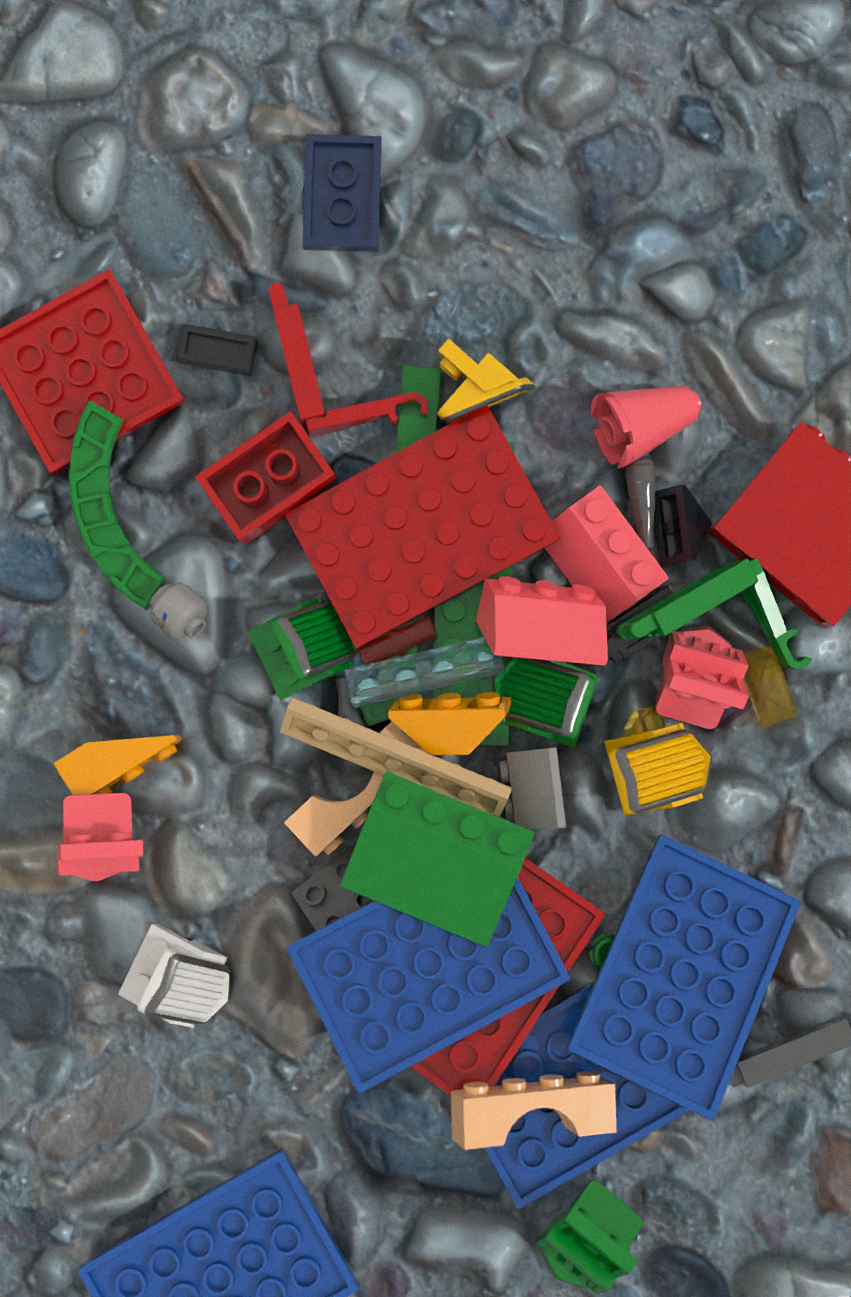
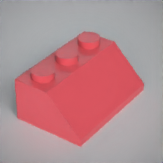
M601 485L552 521L560 536V540L544 548L571 586L581 584L595 590L606 606V624L669 579Z
M502 576L499 580L485 578L475 621L494 655L606 666L608 660L606 606L594 589L581 584H575L572 588L560 587L544 580L536 581V584L523 583L516 578Z

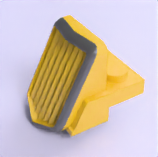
M449 338L438 350V357L441 359L439 367L453 380L457 381L460 377L465 380L437 412V416L447 423H453L487 405L490 407L518 394L535 389V384L527 377L518 379L489 352L477 364Z
M683 722L604 741L624 816L674 808L703 799L702 792L708 785L713 756L693 732L684 729Z

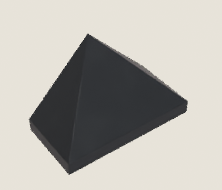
M677 485L655 491L654 525L660 566L665 567L695 561L712 525V522L686 485Z

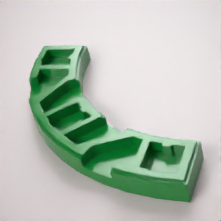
M89 400L80 417L72 443L69 489L74 518L91 557L96 561L111 583L130 600L148 610L153 595L162 587L167 577L149 565L132 547L117 520L110 493V462L113 447L124 420Z

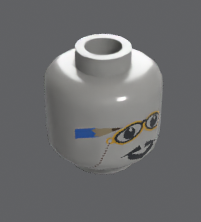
M169 583L162 586L153 595L150 601L151 619L171 639L180 640L187 636L194 638L205 628L206 621L204 619L207 614V605L186 584L178 583L173 585Z

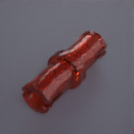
M427 615L403 628L397 629L395 627L389 630V634L359 647V653L365 666L370 669L372 666L394 656L404 657L408 655V650L438 638V633L430 616Z

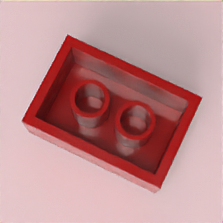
M291 411L195 476L237 539L244 546L286 518V512L318 496L337 483L334 472Z

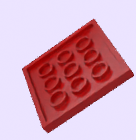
M110 269L0 329V384L47 469L53 476L70 467L73 438L80 417L89 400L124 420L116 440L185 402Z

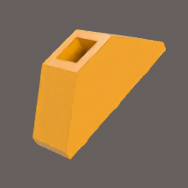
M495 692L480 693L476 695V698H461V695L458 693H445L437 696V698L422 699L420 694H406L395 700L388 710V716L395 725L428 754L469 755L505 718L511 705V697H500Z

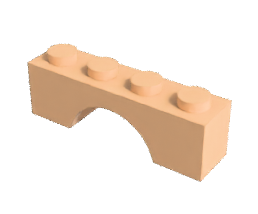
M393 722L389 723L380 732L399 742L425 751ZM373 771L372 778L367 787L351 799L333 801L313 795L284 823L315 857L322 850L329 855L344 841L340 834L350 824L357 829L366 821L370 811L368 807L373 803L384 775Z
M580 1071L576 1073V1078L563 1079L561 1075H542L539 1077L540 1082L526 1083L525 1079L509 1078L502 1080L501 1086L488 1087V1084L484 1082L464 1084V1089L451 1091L452 1140L465 1150L504 1145L508 1132L517 1119L525 1113L538 1108L554 1109L564 1127L579 1137L615 1133V1084L601 1077L600 1073L596 1071Z

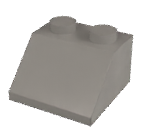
M556 747L505 752L506 760L499 761L501 783H509V787L512 788L510 799H508L504 807L506 820L529 830L566 827Z

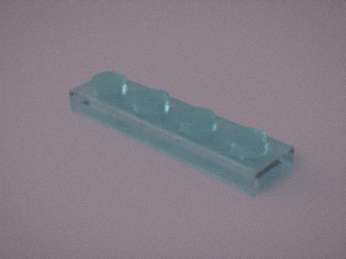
M485 637L345 670L349 697L353 708L505 673L502 657L493 654Z

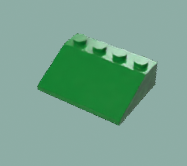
M386 771L340 887L487 948L535 832Z

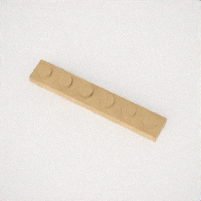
M293 697L286 709L280 733L379 774L384 775L386 771L497 817H500L508 801L512 788L494 779L486 778L455 763L440 759L421 749L411 747L385 734L370 730L353 723L349 719L341 718Z

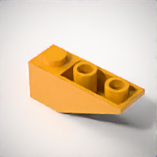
M180 735L86 742L53 764L72 795L111 794V785L121 779L125 784L134 780L145 772L142 766L154 758L157 763H160L178 751L174 745L183 739Z

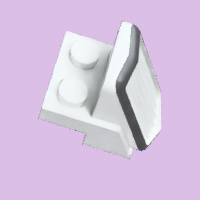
M158 923L151 924L118 995L138 1005L137 1010L148 1016L161 1018L171 1024L194 1028L195 1025L204 1024L209 1021L229 1001L230 970L228 966L224 965L227 957L196 940L189 941Z

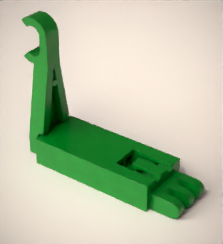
M757 558L742 559L722 564L634 615V617L623 622L616 629V634L621 639L640 638L643 636L645 638L657 637L659 635L666 636L740 592L784 668L791 670L803 669L812 660L809 657H798L796 661L793 659L787 647V641L790 637H796L798 630L786 629L765 573Z

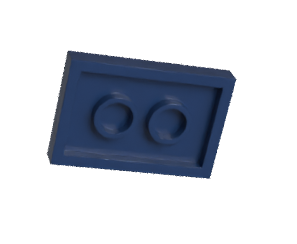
M306 134L303 215L304 250L379 252L382 136Z

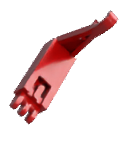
M276 282L270 285L269 294L303 428L308 429L311 438L389 417L390 422L395 426L399 420L395 410L399 406L411 403L418 404L421 408L420 415L427 418V400L423 395L416 392L328 410L326 415L298 304H288L282 284Z

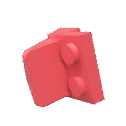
M708 625L685 628L669 633L662 660L664 671L655 701L657 713L661 716L703 728L714 729L717 727L725 708L733 706L744 709L749 694L743 681L748 669V663L743 651L733 648L726 639Z
M128 794L70 795L64 798L62 803V843H57L56 874L58 876L73 875L96 882L119 872L139 871V856H143V840L132 839L131 798Z

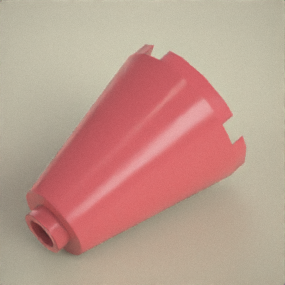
M687 386L613 391L595 395L591 401L590 408L591 418L597 417L599 428L593 430L595 439L602 454L611 465L619 463L618 468L628 466L696 422L701 411V401L695 391H691Z

